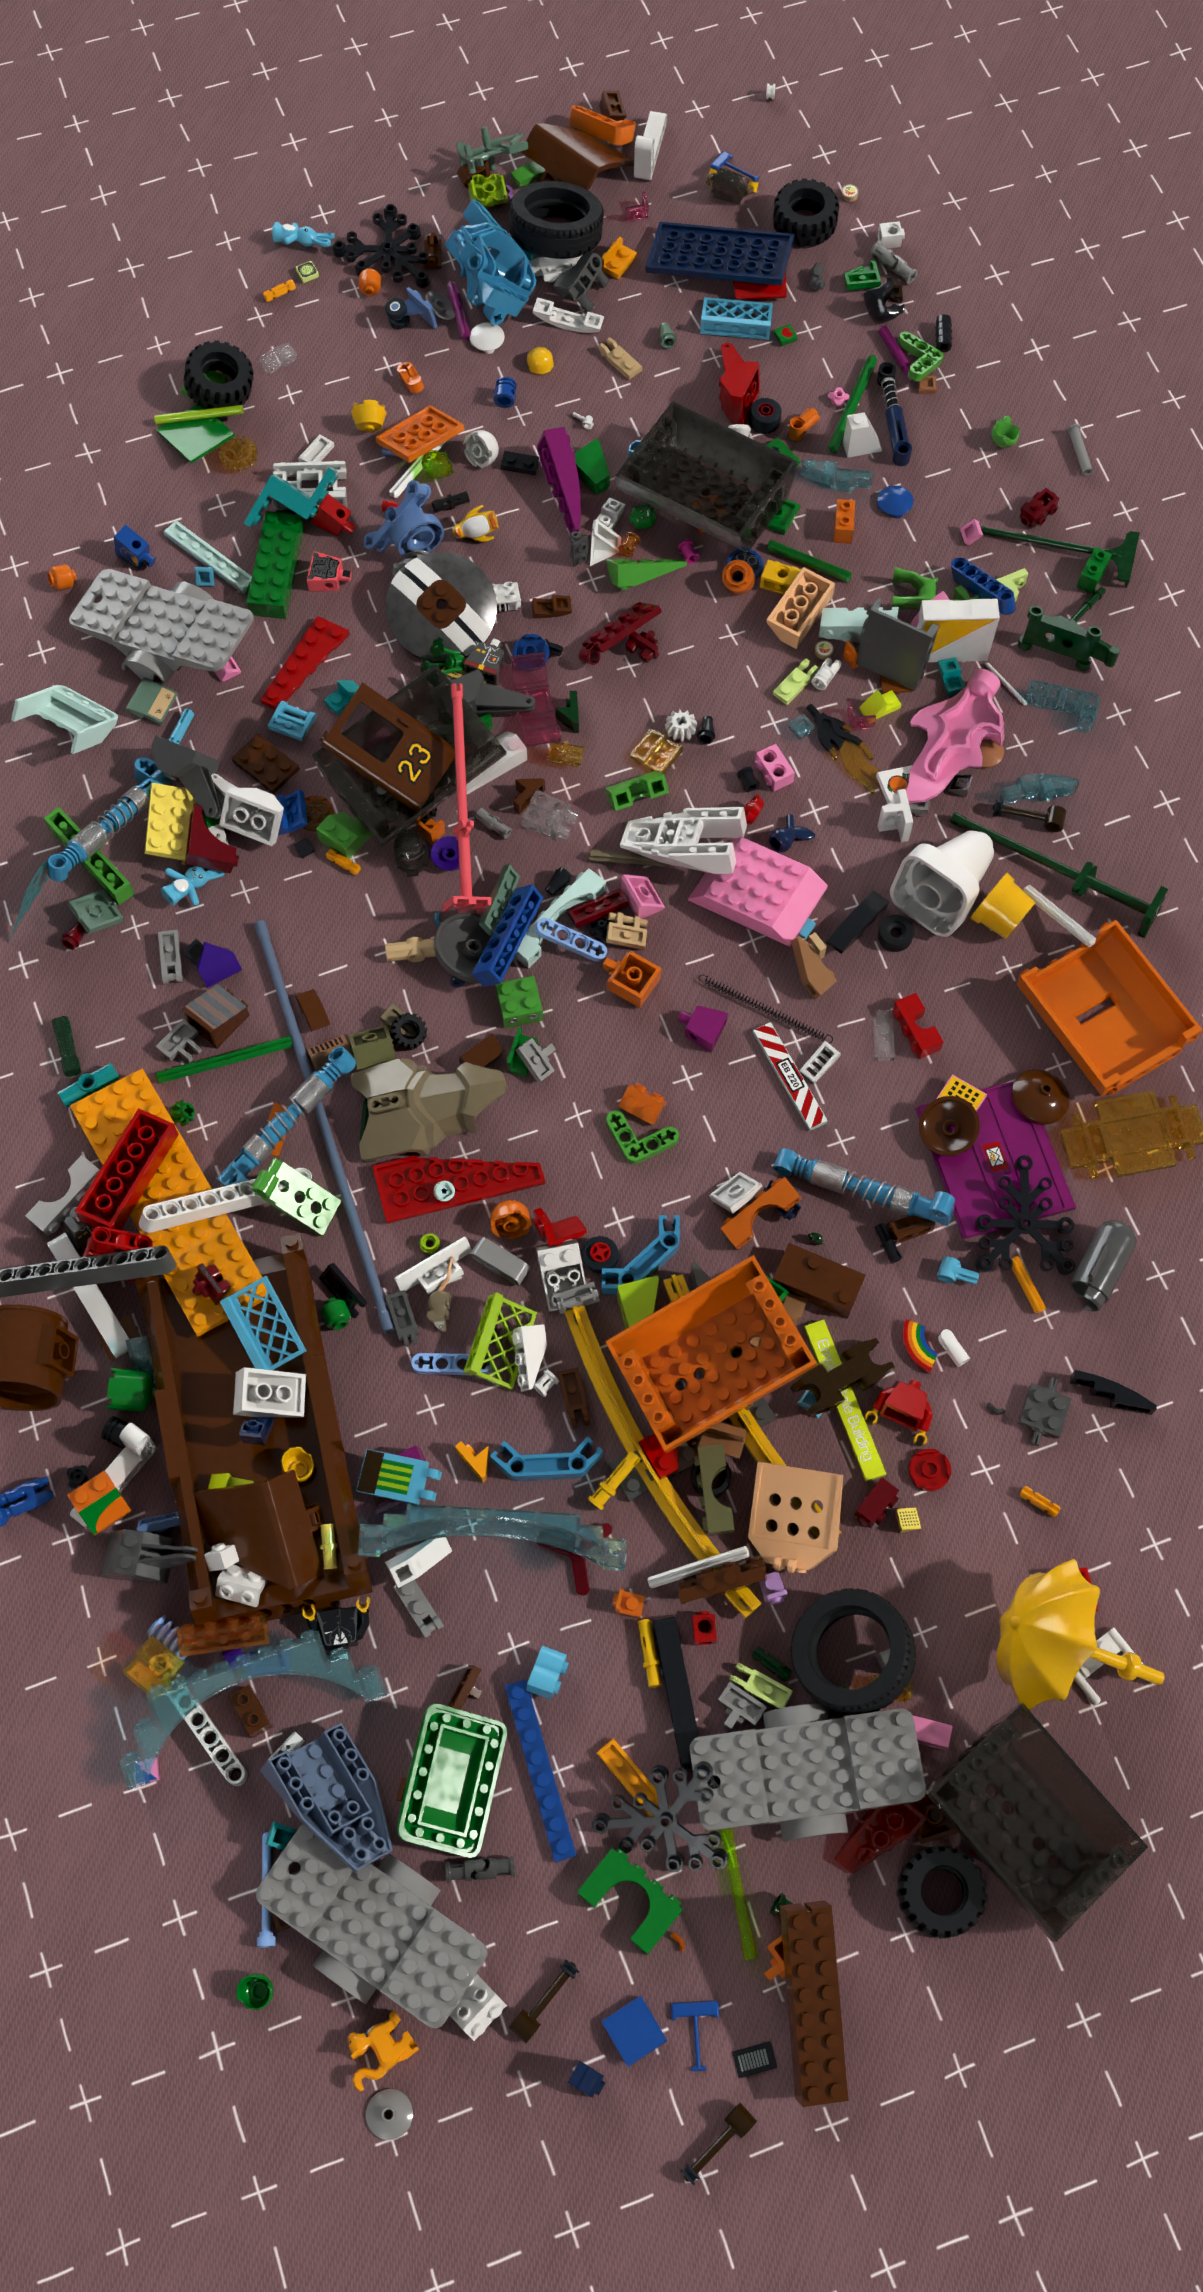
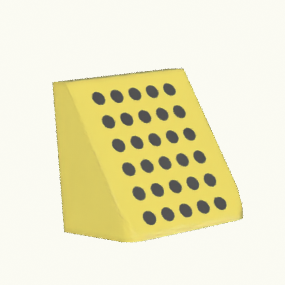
M916 1508L896 1509L895 1515L900 1533L921 1529Z

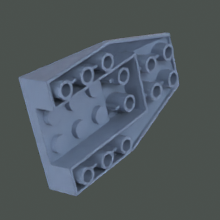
M342 1723L324 1731L317 1740L291 1753L285 1751L269 1759L260 1769L263 1776L298 1819L354 1872L393 1851L376 1780Z

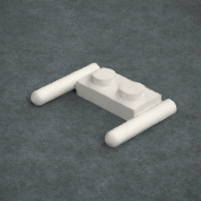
M1112 1628L1097 1640V1647L1114 1654L1120 1651L1124 1654L1126 1652L1134 1653L1115 1628ZM1088 1658L1079 1669L1074 1680L1091 1702L1097 1705L1101 1699L1085 1679L1104 1663Z

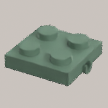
M104 890L69 901L68 907L88 934L123 922L124 917L118 911L116 902L114 900L111 901Z

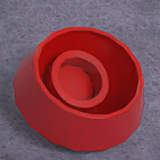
M758 794L744 807L747 825H751L756 820L764 806V801Z

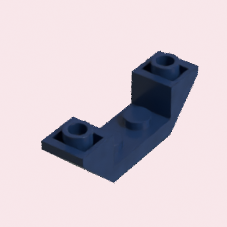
M251 1417L249 1421L244 1420L239 1431V1436L243 1443L265 1446L274 1425L275 1417Z

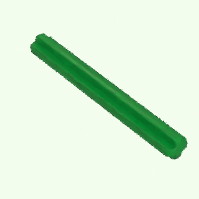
M770 540L767 545L768 551L845 582H849L852 572L773 540Z

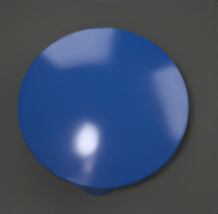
M895 485L888 486L879 493L877 507L885 513L893 515L894 518H901L911 510L914 500L912 494L906 488Z

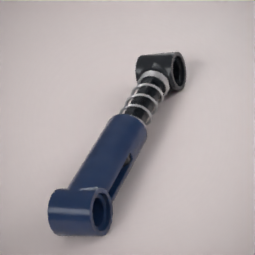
M883 362L878 369L877 383L883 388L884 400L886 402L887 410L885 415L893 451L892 460L897 466H906L910 462L912 445L909 443L903 409L897 403L899 399L896 397L897 391H895L896 366L891 362Z

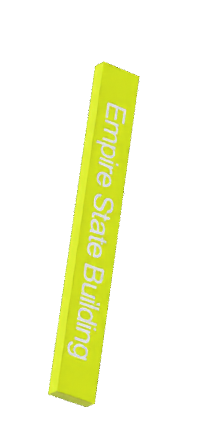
M825 1320L806 1325L804 1329L818 1364H823L827 1372L841 1365L842 1362ZM849 1387L841 1392L845 1401L837 1406L836 1409L865 1482H869L886 1476V1471L852 1387Z

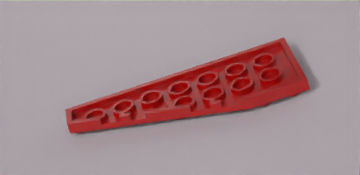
M410 1156L372 1166L387 1224L545 1184L541 1164L534 1162L507 1163L497 1160L488 1162L478 1159H438V1157L419 1158V1156ZM449 1181L453 1184L455 1194L451 1200L439 1201L434 1196L433 1190L438 1182ZM442 1189V1194H445L446 1190Z

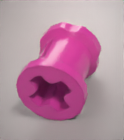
M685 540L678 545V551L683 554L687 565L698 561L700 555L698 552H695L692 540Z

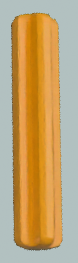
M1020 1257L1011 1258L1013 1262L1011 1269L1036 1314L1043 1312L1046 1306Z

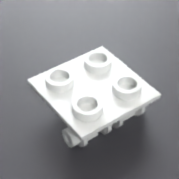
M517 582L492 584L499 612H501V604H504V609L507 611L506 603H508V611L521 608V598Z

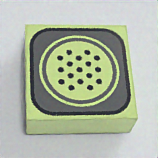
M312 261L296 266V272L303 283L319 277V273Z

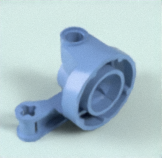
M411 480L407 484L404 499L397 508L391 506L385 511L386 521L380 529L365 535L363 540L364 547L384 552L393 542L403 557L414 550L432 552L441 543L444 537V528L438 517L433 514H425L421 509V506L430 497V486Z

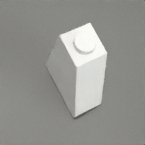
M865 412L847 415L843 446L847 458L882 452L878 436Z

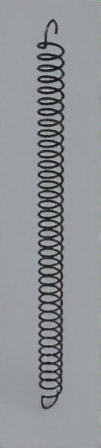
M713 980V982H712L709 986L712 985V988L715 987V989H718V990H719L718 987L716 988V985H717L718 981H717L716 984L713 986V983H714V980ZM747 995L746 998L742 1001V1002L745 1001V1004L748 1003V1005H751V1004L753 1005L754 999H753L752 1002L749 1004L751 997H750L749 1000L746 1002V999H747V997H748V995ZM756 1001V1003L752 1007L755 1006V1009L758 1008V1010H760L758 1006L756 1007ZM807 1024L806 1027L802 1030V1031L805 1030V1033L808 1032V1035H810L811 1033L813 1034L814 1028H813L812 1031L809 1033L811 1026H810L809 1029L806 1031L807 1026H808V1024ZM815 1033L812 1035V1036L815 1035V1038L818 1037V1039H821V1038H822V1041L825 1040V1038L823 1039L824 1033L822 1034V1036H821L820 1038H819L818 1035L816 1036Z

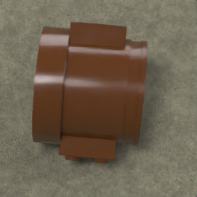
M0 1305V1408L16 1411H42L55 1408L61 1404L65 1379L74 1378L79 1337L68 1331L69 1323L65 1317L54 1311L31 1305Z

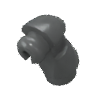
M816 263L811 268V280L808 282L809 287L815 291L823 290L825 287V281L821 280L824 266L820 263Z

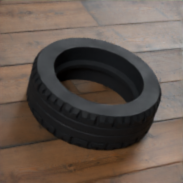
M559 181L537 182L521 188L512 197L509 212V232L521 248L535 255L555 259L579 257L588 251H592L600 242L604 209L598 198L585 188ZM545 216H557L567 218L575 222L552 223L538 218Z
M845 1588L840 1591L835 1590L827 1593L826 1596H822L814 1601L813 1605H810L803 1612V1616L799 1618L795 1626L796 1630L793 1632L790 1649L794 1673L797 1675V1679L805 1691L833 1712L848 1716L851 1714L878 1712L881 1708L884 1709L891 1705L894 1699L897 1700L912 1678L911 1674L914 1672L916 1663L914 1660L916 1657V1645L914 1644L913 1633L899 1611L889 1601L874 1592L858 1588L855 1590L853 1588ZM850 1615H863L875 1620L886 1632L890 1644L889 1659L882 1673L872 1683L855 1690L843 1689L830 1683L822 1674L817 1661L818 1646L822 1636L833 1623Z

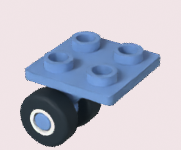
M410 287L406 289L409 298L405 302L400 298H392L385 305L390 325L395 329L405 328L410 322L409 315L419 314L434 329L438 327L436 323L437 318L432 311L433 306L427 300L424 301L419 292L413 291Z

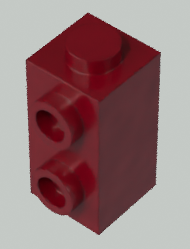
M882 1477L854 1514L857 1517L856 1520L865 1527L868 1525L872 1528L875 1523L879 1525L886 1516L883 1513L886 1508L890 1507L892 1509L899 1498L896 1495L899 1490Z

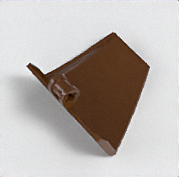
M537 123L526 140L528 142V149L521 151V153L545 169L539 182L545 180L563 181L580 186L586 190L590 189L599 172L610 168L634 166V160L606 141L585 132L550 124Z
M294 1470L286 1471L262 1482L199 1490L194 1493L208 1544L211 1547L219 1543H224L225 1546L234 1544L239 1558L237 1564L288 1589L298 1587L323 1574L312 1532L321 1528L320 1525H323L324 1521L320 1518L318 1503L304 1505Z

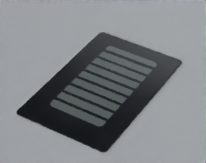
M770 2041L732 2052L739 2078L777 2068Z

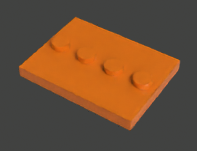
M429 405L375 438L377 444L410 463L463 432L465 429L463 423Z

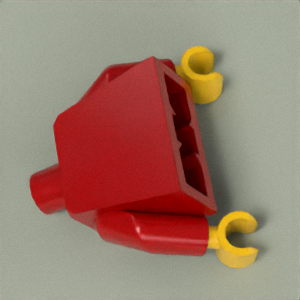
M910 1380L908 1384L899 1382L896 1387L891 1386L881 1391L872 1406L873 1410L866 1413L865 1420H867L869 1415H874L876 1418L872 1425L876 1424L878 1421L877 1414L880 1411V1416L917 1432L920 1429L919 1433L913 1437V1443L915 1444L917 1437L921 1436L923 1438V1446L927 1442L925 1433L929 1430L933 1413L930 1403L926 1401L927 1393L920 1390V1382Z

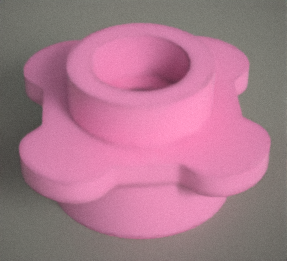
M837 387L834 392L828 394V398L831 399L833 405L842 406L845 400L849 399V394H846L841 387Z

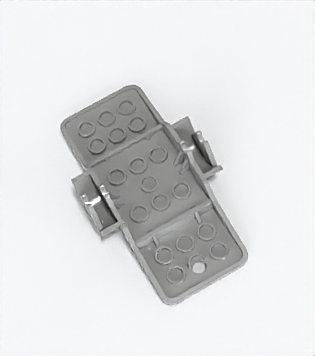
M112 569L102 570L69 618V622L74 629L107 642L125 654L127 657L121 665L122 670H126L129 667L141 680L147 678L153 682L155 675H157L164 683L168 682L174 671L180 666L213 672L221 670L254 621V615L250 610L217 601L206 591L191 583L177 582L169 591L152 586L149 580ZM103 597L100 602H93L95 598Z
M822 1704L790 1706L763 1713L765 1729H751L695 1738L690 1744L692 1770L694 1771L697 1763L706 1761L713 1767L712 1776H717L721 1781L720 1786L716 1789L710 1788L707 1782H701L696 1789L702 1790L707 1787L714 1793L712 1801L708 1804H704L700 1800L697 1801L701 1825L710 1831L780 1823L783 1842L795 1839L822 1838L837 1833H848L845 1814L917 1802L926 1793L914 1719L912 1714L906 1709L878 1711L829 1720L828 1709ZM699 1771L701 1776H706L703 1771ZM703 1793L705 1798H710L707 1793Z
M304 1824L298 1828L256 1891V1899L262 1906L323 1949L313 1963V1966L322 1974L365 2004H367L375 1990L378 1989L433 2029L441 2027L446 2022L487 1958V1948L480 1940L431 1907L441 1890L391 1854H387L378 1868L369 1864L354 1872ZM293 1862H298L301 1866V1870L297 1875H291L288 1871L289 1865Z

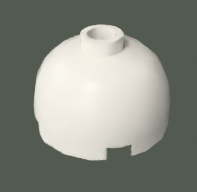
M474 431L468 434L463 441V444L466 443L464 453L468 461L475 467L477 465L481 468L487 467L495 461L499 453L498 443L495 437L488 431Z

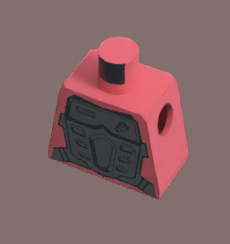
M313 551L307 577L309 591H337L341 581L351 582L352 571L343 570L340 558Z

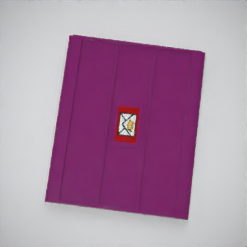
M1014 1081L981 1090L987 1094V1097L977 1111L980 1119V1132L976 1142L969 1150L957 1156H941L931 1151L945 1192L955 1198L953 1213L962 1240L1005 1229L991 1227L988 1231L981 1232L975 1227V1220L983 1214L989 1215L992 1219H1014L1005 1209H1001L998 1205L999 1199L1003 1196L1010 1197L1012 1205L1021 1213L1020 1205L1005 1189H1001L998 1186V1180L1003 1176H1008L1012 1181L1011 1184L1020 1192V1172L1015 1168V1161L1022 1155L1029 1156L1033 1162L1032 1168L1029 1170V1193L1038 1186L1042 1178L1048 1177L1052 1181L1051 1188L1043 1191L1029 1205V1214L1039 1205V1201L1045 1197L1050 1198L1053 1205L1036 1220L1076 1209L1044 1124L1029 1121L1018 1112L1013 1104L1011 1089ZM930 1103L915 1108L919 1121L924 1109ZM952 1125L949 1127V1132H953L955 1130V1126ZM1022 1160V1165L1028 1166V1162L1026 1160ZM1002 1179V1184L1004 1186H1007V1180ZM1042 1181V1185L1048 1187V1182ZM1003 1199L1002 1204L1008 1206V1201ZM1043 1201V1206L1048 1207L1049 1203L1047 1201ZM982 1219V1224L984 1226H987L988 1221L986 1219Z

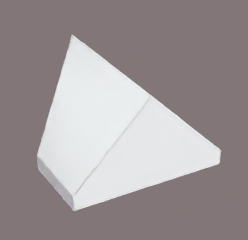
M597 519L593 522L590 566L619 553L622 537Z

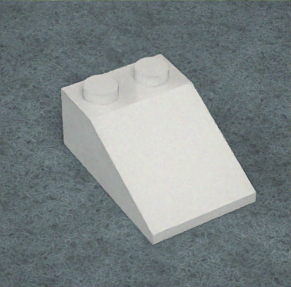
M242 1368L236 1372L233 1415L250 1417H304L306 1374Z

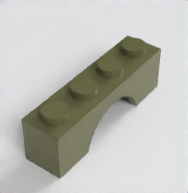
M723 1444L697 1447L698 1453H694L695 1466L700 1467V1474L696 1475L698 1488L702 1487L703 1496H699L700 1508L705 1509L706 1517L702 1518L703 1531L708 1530V1536L734 1533L732 1508L719 1503L714 1497L711 1487L716 1475L726 1469Z

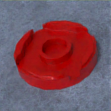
M923 1449L911 1458L908 1465V1475L911 1482L917 1488L923 1491L934 1492L942 1489L948 1483L951 1476V1465L948 1458L938 1450Z

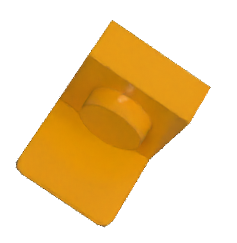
M460 1441L455 1446L457 1454L481 1482L484 1483L487 1478L489 1447L487 1446L478 1455L474 1456L476 1454L474 1449L469 1444L465 1446Z

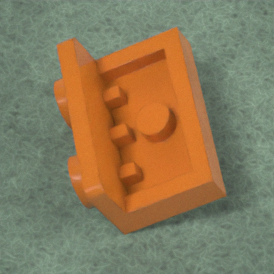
M639 1083L628 1085L618 1107L651 1125H655L663 1107L668 1102L664 1101V1097L656 1092H653V1094L646 1091L647 1088Z

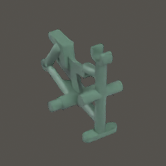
M487 126L481 127L482 147L471 150L470 143L463 144L461 141L456 143L460 164H468L470 174L476 173V166H484L483 161L485 160L489 161V170H495L494 155L506 153L515 156L520 151L528 149L527 141L518 142L524 137L523 132L491 140ZM511 140L508 144L501 145V142Z

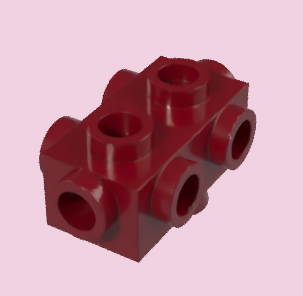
M1047 488L1037 492L1029 503L1026 502L1021 507V522L1025 526L1030 525L1032 528L1036 525L1041 526L1048 514L1052 516L1058 510L1059 497Z

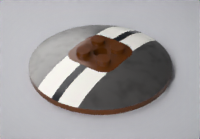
M433 552L411 560L395 575L387 592L386 616L394 637L409 653L420 659L422 655H425L426 660L430 662L446 663L447 657H450L451 654L443 652L441 657H432L430 648L433 645V641L438 637H442L444 648L460 651V655H463L465 658L468 657L478 643H485L489 638L496 621L497 600L489 578L474 562L454 553ZM444 601L447 606L444 609H438L436 603Z

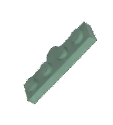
M510 864L503 866L490 896L492 905L484 910L479 921V925L489 936L492 935L520 879L519 874Z

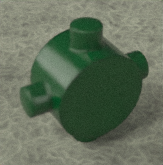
M818 1233L808 1234L811 1244H823L822 1235Z

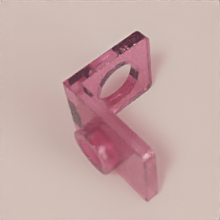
M642 191L641 205L626 207V221L648 218L649 204L645 191Z
M852 701L848 702L847 716L849 729L862 730L875 727L876 715L854 716Z

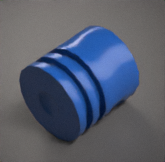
M500 377L497 379L494 392V403L497 406L509 408L514 405L517 383L514 379L510 377Z

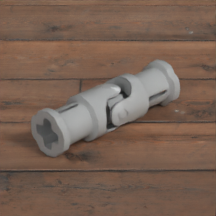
M877 241L871 248L870 254L877 256L881 263L887 265L897 276L903 277L907 284H911L916 279L918 271L909 267L907 262L896 255L891 249L884 247L881 241Z

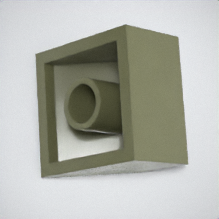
M386 1025L348 1035L354 1059L356 1060L357 1070H363L396 1059L392 1039Z

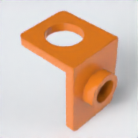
M847 641L843 657L851 668L854 669L860 666L856 664L858 657L857 648L854 649L851 643Z

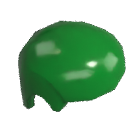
M261 1973L247 1975L240 1980L236 1987L237 2000L241 2001L246 2009L250 2010L263 2009L269 2005L274 1996L271 1980Z

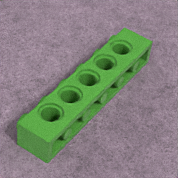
M60 807L44 817L49 831L65 848L67 843L81 831ZM100 850L95 852L88 860L79 862L119 906L134 895L130 882Z

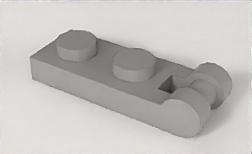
M178 929L158 932L163 984L176 980L177 982H183ZM175 969V973H168V970Z
M415 1580L399 1588L397 1585L393 1587L425 1638L429 1637L435 1629L439 1630L444 1627ZM430 1617L432 1622L425 1625L423 1620Z

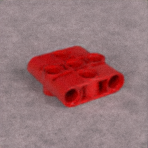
M96 1227L92 1231L91 1237L87 1239L83 1257L149 1248L153 1246V1241L150 1237L143 1234L107 1227ZM136 1278L127 1279L125 1281H136Z

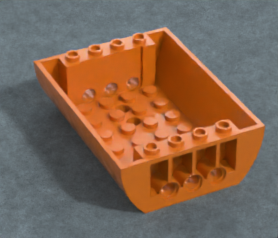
M754 1255L605 1341L666 1453L818 1366ZM754 1337L761 1338V1343L757 1347L750 1346V1341ZM735 1348L742 1349V1355L738 1358L732 1357V1351ZM699 1369H704L706 1372L702 1379L695 1378V1372ZM680 1380L687 1381V1386L683 1390L676 1388Z

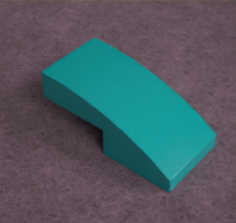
M956 657L938 661L939 672L947 696L957 695L966 686L961 677V668Z

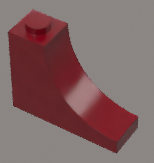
M194 805L189 819L185 864L231 873L233 867L238 865L239 856L236 855L237 848L217 839L207 828L203 820L202 806Z

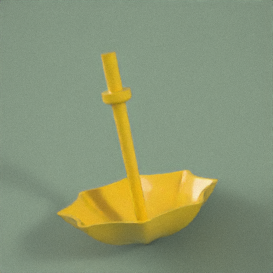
M1075 1559L1066 1561L1047 1573L1038 1572L1024 1579L1016 1590L1010 1606L999 1619L1000 1641L996 1654L998 1674L1003 1683L1010 1685L1014 1689L1017 1700L1024 1712H1029L1036 1705L1047 1700L1064 1701L1068 1696L1076 1674L1088 1658L1116 1668L1119 1677L1127 1681H1133L1136 1677L1156 1685H1161L1164 1681V1673L1141 1664V1659L1137 1654L1126 1652L1120 1656L1097 1647L1094 1622L1100 1588L1085 1580L1079 1571Z

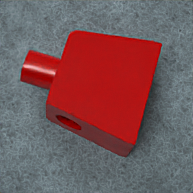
M328 493L312 521L314 525L335 536H339L342 530L352 535L357 525L348 520L351 511Z

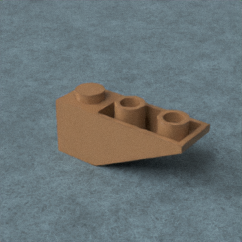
M798 936L791 941L801 983L815 999L827 991L837 980L833 971L826 968L822 963L821 957L810 949L809 943L804 938Z

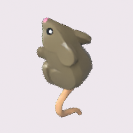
M453 1256L450 1258L445 1281L437 1291L430 1295L428 1301L430 1311L427 1312V1318L437 1329L446 1332V1319L449 1320L450 1318L448 1309H450L451 1301L450 1293L443 1291L450 1278Z

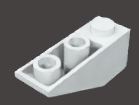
M545 1325L521 1326L513 1329L512 1341L516 1348L515 1363L518 1366L519 1375L517 1380L518 1385L521 1387V1392L533 1389L547 1347Z
M441 1532L391 1558L385 1564L393 1581L399 1588L420 1577L451 1553L452 1549L444 1532Z

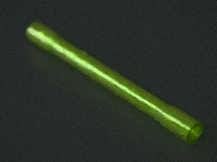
M733 1828L719 1830L724 1850L729 1856L727 1867L740 1930L744 1961L756 1959L758 1957L749 1922L734 1843Z

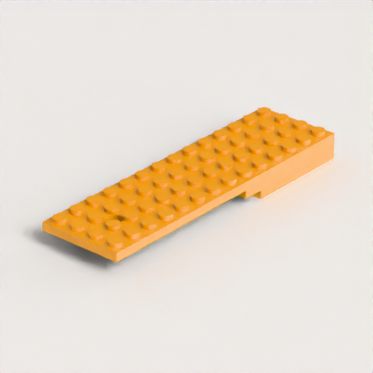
M143 1068L70 1105L102 1166L138 1108L174 1123ZM178 1131V1137L130 1216L140 1234L152 1239V1247L167 1246L177 1263L176 1268L170 1273L163 1274L194 1332L199 1337L228 1321L229 1318L221 1303L215 1305L209 1296L204 1298L202 1294L195 1296L192 1293V1289L195 1286L193 1280L196 1279L195 1275L198 1272L197 1265L203 1263L207 1267L215 1264L219 1269V1275L223 1277V1280L228 1281L231 1286L230 1292L222 1296V1299L262 1278V1275L227 1214L150 1233L144 1232L139 1227V1221L146 1206L212 1190ZM261 1283L257 1286L256 1295L265 1297L267 1289ZM242 1294L237 1297L242 1306L248 1307L250 1296ZM254 1298L252 1307L263 1302V1300Z

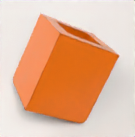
M430 818L425 824L421 821L417 823L418 835L431 845L445 833V825L442 820L437 823Z

